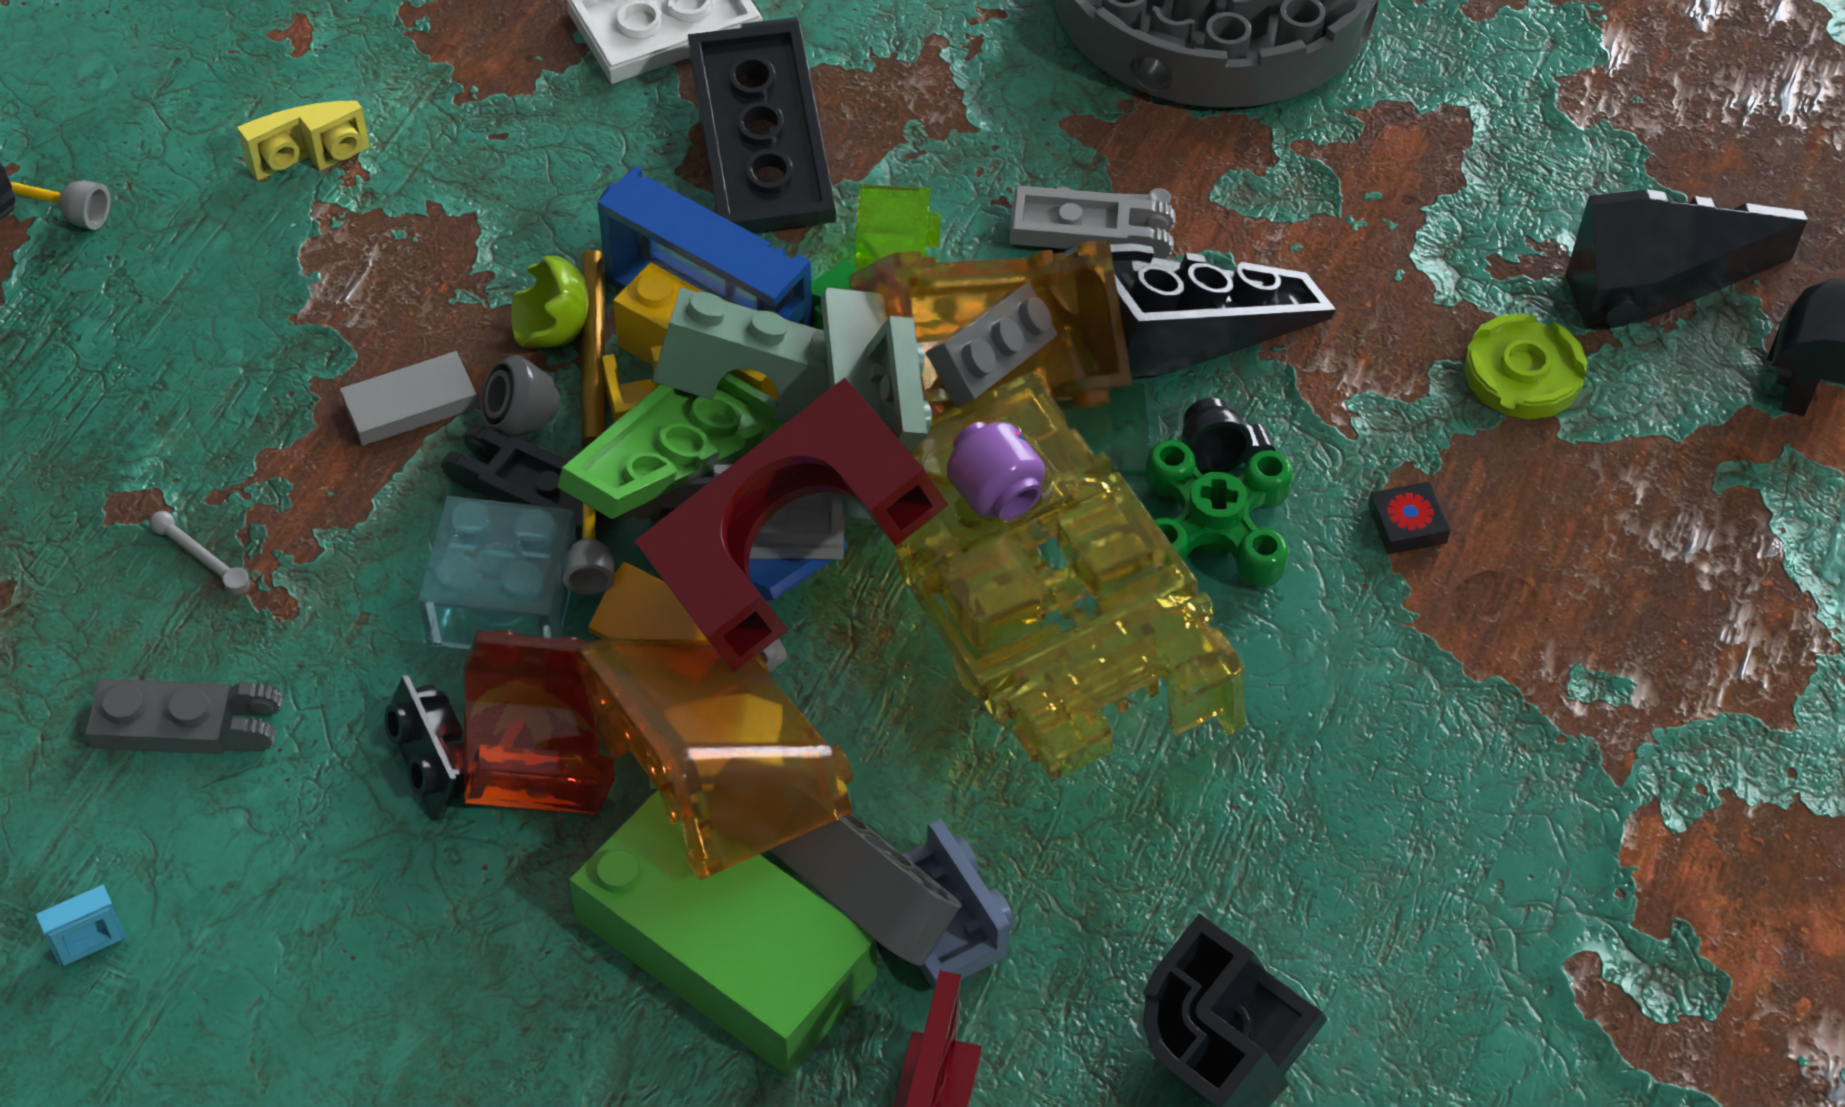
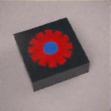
M1430 481L1370 493L1368 507L1387 554L1447 544L1451 530Z

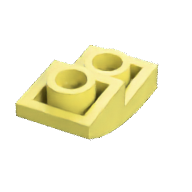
M357 100L332 101L299 106L255 119L237 127L246 166L257 181L308 157L318 170L321 171L370 148L363 109Z

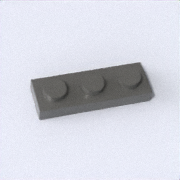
M1027 282L1009 291L925 353L957 408L976 399L1054 339L1058 333L1052 324L1051 314L1047 305L1038 298L1030 282Z

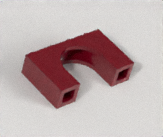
M845 377L634 540L706 639L734 672L788 631L753 584L749 570V558L755 538L764 524L779 509L798 498L810 494L823 492L842 494L858 502L896 547L949 506L921 464Z

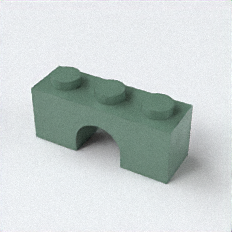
M680 287L652 382L713 400L718 382L725 374L736 369L756 370L769 377L777 387L779 396L773 418L788 422L816 398L830 389L824 329L819 330L786 320L774 312L757 311L724 301L712 293L695 292Z

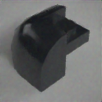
M1828 279L1806 288L1789 306L1781 321L1766 359L1772 361L1771 366L1778 367L1775 383L1785 386L1781 411L1804 417L1820 379L1845 385V279Z
M1200 913L1155 968L1142 993L1146 998L1143 1027L1149 1043L1147 1047L1178 1082L1211 1107H1269L1289 1085L1284 1077L1286 1072L1327 1021V1018L1320 1009L1267 972L1253 951Z

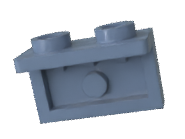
M942 819L928 824L927 843L903 855L961 903L960 909L924 965L918 966L934 991L939 970L960 974L962 980L1008 956L1010 927L1013 926L1014 919L1011 909L1001 892L996 888L988 890L977 874L978 863L966 839L961 835L953 837Z

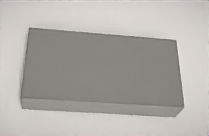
M457 351L340 388L343 403L362 446L479 408L477 394Z

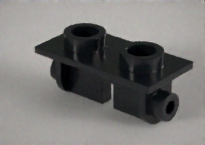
M409 675L402 676L392 703L387 706L385 711V729L389 740L393 744L398 745L406 762L408 778L413 792L417 796L422 797L432 821L439 820L448 799L458 798L461 803L468 804L465 803L466 793L483 787L486 776L469 742L445 745V742L459 741L463 735L462 727L453 711L447 694L444 691L437 690L434 685L430 684L415 690Z

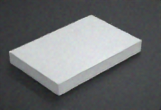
M567 0L570 17L611 84L690 58L688 34L740 28L741 23L763 21L762 16L751 0Z

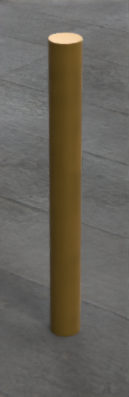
M588 250L581 256V274L584 277L589 297L588 315L581 329V446L584 449L606 431V386L602 356L605 355V268L603 253L598 250Z

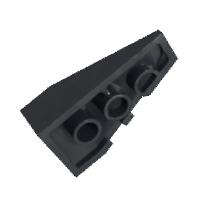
M1654 190L1591 195L1587 200L1565 276L1585 329L1603 326L1621 327L1630 323L1644 322L1791 260L1807 223V217L1804 211L1744 203L1734 210L1717 208L1714 206L1711 198L1694 196L1689 204L1668 201L1665 192Z

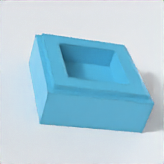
M104 885L36 914L59 966L70 964L115 944L126 937Z

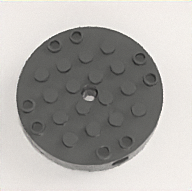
M1053 0L1058 18L1069 38L1089 60L1110 76L1118 79L1124 85L1173 101L1179 105L1206 107H1247L1274 103L1301 95L1331 80L1358 56L1367 43L1374 27L1380 1Z

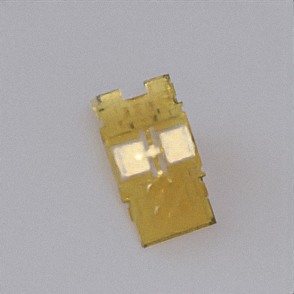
M1033 371L979 395L976 399L957 408H951L932 417L928 436L919 443L911 454L925 469L949 506L899 545L894 546L899 571L947 646L953 667L964 689L971 697L980 698L997 725L1010 719L1014 723V726H1012L1013 733L1031 761L1040 763L1051 782L1113 752L1111 726L1099 708L1112 702L1118 712L1122 713L1129 709L1127 694L1144 687L1149 697L1152 698L1159 694L1158 679L1162 677L1166 681L1169 727L1175 735L1215 716L1218 717L1219 725L1228 738L1235 735L1245 726V666L1217 626L1211 628L1208 623L1213 620V601L1205 592L1198 595L1197 579L1119 472L1112 473V464L1109 457L1103 452L1093 456L1092 451L1075 428H1068L1065 415ZM983 422L985 425L994 422L1011 423L1021 432L1045 464V477L1041 484L1043 493L1040 499L1030 510L1016 519L1002 521L999 518L984 519L979 517L972 511L947 477V462L954 451L953 442L962 430L974 423ZM1057 536V547L1069 563V566L1053 571L1050 565L1041 559L1037 545ZM1087 592L1092 597L1097 598L1096 616L1091 619L1082 608H1075L1072 604L1077 599L1084 597ZM940 593L948 606V618L933 595ZM1059 609L1061 615L1065 619H1072L1076 626L1062 632L1056 622L1042 628V621L1047 618V613Z

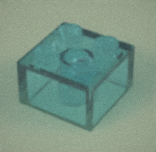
M447 496L418 599L427 644L555 659L571 590L562 581L566 552L571 549L574 543L578 542L574 510Z

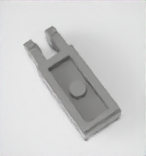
M1017 186L1014 188L1009 244L1070 249L1078 245L1091 243L1105 245L1134 243L1152 246L1154 251L1153 257L1167 259V256L1172 254L1174 247L1173 236H1170L1169 229L1173 228V224H1175L1176 214L1175 209H1172V205H1168L1167 202L1131 198V195Z

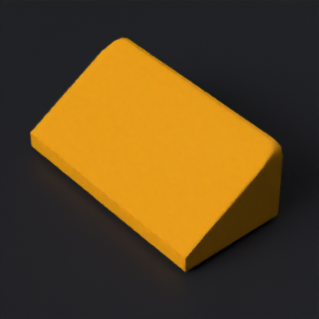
M623 562L615 572L614 584L606 590L588 625L590 633L695 688L699 686L721 657L667 584L627 562Z

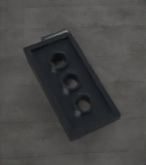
M797 17L741 23L740 28L688 34L691 67L716 213L751 233L836 222V206L801 24ZM746 74L748 80L766 78L767 82L762 86L749 88L741 85L737 80ZM755 120H767L773 123L776 128L768 134L757 135L748 131L746 126ZM764 167H775L785 174L782 179L772 183L762 182L754 176L759 169Z

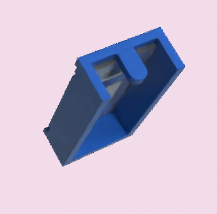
M636 166L617 183L610 184L602 193L597 202V210L599 214L605 278L608 284L622 291L651 262L700 290L719 296L724 301L757 311L774 312L786 320L812 327L811 260L800 254L794 259L787 257L785 250L779 247L774 250L771 248V243L648 176L643 179L642 169Z

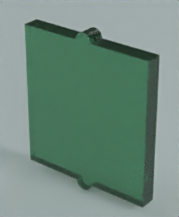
M1091 380L1088 385H1044L1048 457L1068 477L1095 476L1096 480L1104 481L1107 476L1145 475L1146 461L1151 450L1144 384L1100 385L1097 380Z

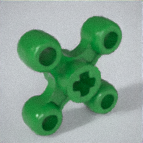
M1165 440L1156 444L1149 452L1146 461L1145 477L1147 485L1158 496L1178 500L1183 508V512L1174 519L1158 518L1150 521L1142 529L1138 541V558L1142 567L1152 575L1167 577L1178 573L1183 568L1188 554L1194 548L1208 554H1222L1230 551L1236 559L1238 574L1246 583L1259 588L1276 584L1283 577L1289 557L1287 543L1274 530L1259 529L1254 526L1249 514L1257 507L1264 509L1274 508L1281 505L1287 499L1293 481V470L1289 460L1279 452L1265 450L1254 454L1247 461L1243 473L1238 478L1224 472H1209L1201 475L1196 467L1194 453L1187 445L1176 440Z

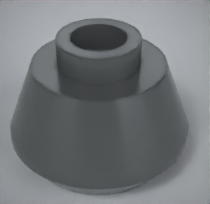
M510 355L491 368L485 379L481 396V411L485 423L490 429L509 438L512 435L517 437L541 431L548 422H551L556 417L560 405L559 391L554 386L551 376L519 355Z

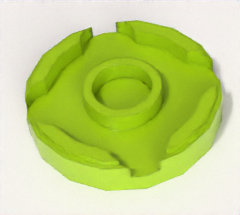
M1524 313L1501 315L1482 324L1474 333L1473 339L1468 345L1463 370L1469 388L1485 405L1507 416L1528 420L1546 418L1569 408L1581 393L1586 375L1587 359L1581 343L1565 327L1553 321L1550 327L1544 323L1536 322L1537 316Z

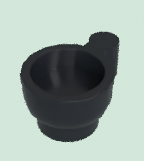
M1201 399L1192 404L1184 414L1181 442L1187 445L1194 453L1196 467L1200 473L1227 472L1233 470L1243 463L1245 459H1250L1258 452L1265 450L1276 451L1269 432L1264 425H1246L1244 419L1222 399Z

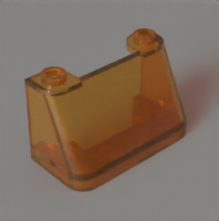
M1109 241L1082 242L1077 245V252L1066 257L1063 253L1053 254L1052 250H1045L1027 258L935 263L934 257L921 258L920 251L897 252L879 259L848 277L850 290L880 293L883 295L887 318L889 316L914 318L916 342L922 345L925 356L921 383L923 400L927 401L931 408V421L950 417V409L1073 399L1074 408L1076 409L1097 407L1111 403V392L1132 385ZM1030 282L1038 298L1047 305L1051 314L1052 324L1058 335L976 399L956 408L925 352L1009 291Z
M601 638L576 649L579 669L602 745L613 759L631 752L656 785L667 819L671 824L678 821L681 822L688 850L684 851L686 860L700 880L852 813L846 784L853 782V773L844 751L838 744L827 745L825 740L770 677L767 665L760 653L734 672L708 640Z

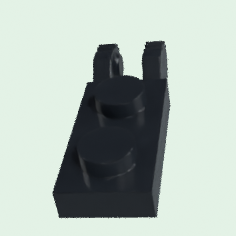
M479 424L470 426L464 433L462 440L465 442L464 445L468 447V450H471L479 458H484L485 461L489 462L488 465L468 455L464 456L457 451H451L442 460L440 467L443 468L446 477H449L452 482H456L457 485L461 484L472 492L480 491L481 494L576 539H582L583 502L557 487L562 467L569 462L568 460L514 435L509 438L492 429H486ZM597 510L595 530L606 517Z

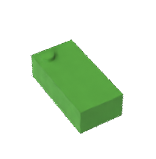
M663 785L569 879L575 917L578 922L787 1077L877 978L876 939L853 920L735 836L715 825L701 812Z

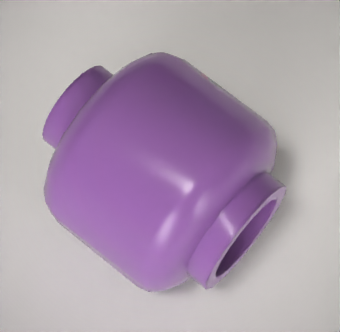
M977 422L966 427L957 435L953 442L954 451L947 462V477L973 512L984 519L999 518L1002 521H1010L1025 514L1037 503L1043 493L1041 484L1045 477V464L1014 425L1008 422H994L987 425L983 422Z

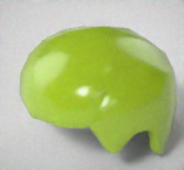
M544 256L538 264H532L527 267V272L536 278L532 287L517 291L513 294L511 325L514 340L522 348L551 349L565 346L573 342L578 336L588 315L589 297L581 272L560 256Z

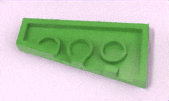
M730 373L725 374L718 382L713 400L660 384L563 466L557 487L582 501L588 507L613 519L712 472L714 465H725L737 460L786 422L773 418L777 404L776 399Z

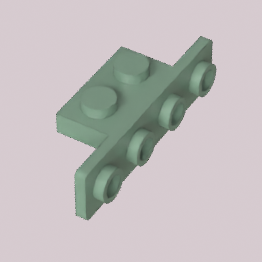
M827 288L821 296L830 388L845 377L908 451L912 453L919 443L928 436L932 419L930 405L927 401L923 400L921 376L924 369L925 356L922 345L916 342L914 318L889 316L887 318L885 300L880 293ZM841 494L843 515L846 522L877 525L858 502Z

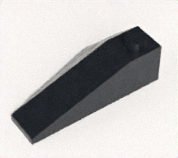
M1134 243L1083 245L1079 255L1087 340L1114 378L1166 375L1330 320L1336 310L1305 272L1246 262L1238 264L1235 271L1222 269L1206 264L1204 255L1187 252L1182 262L1153 257L1154 251L1152 246Z

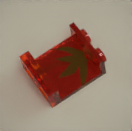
M477 630L463 666L465 803L588 814L599 813L615 780L614 756L599 755L596 682L608 657V644L585 642L576 637L556 639L519 635L509 630L493 632Z

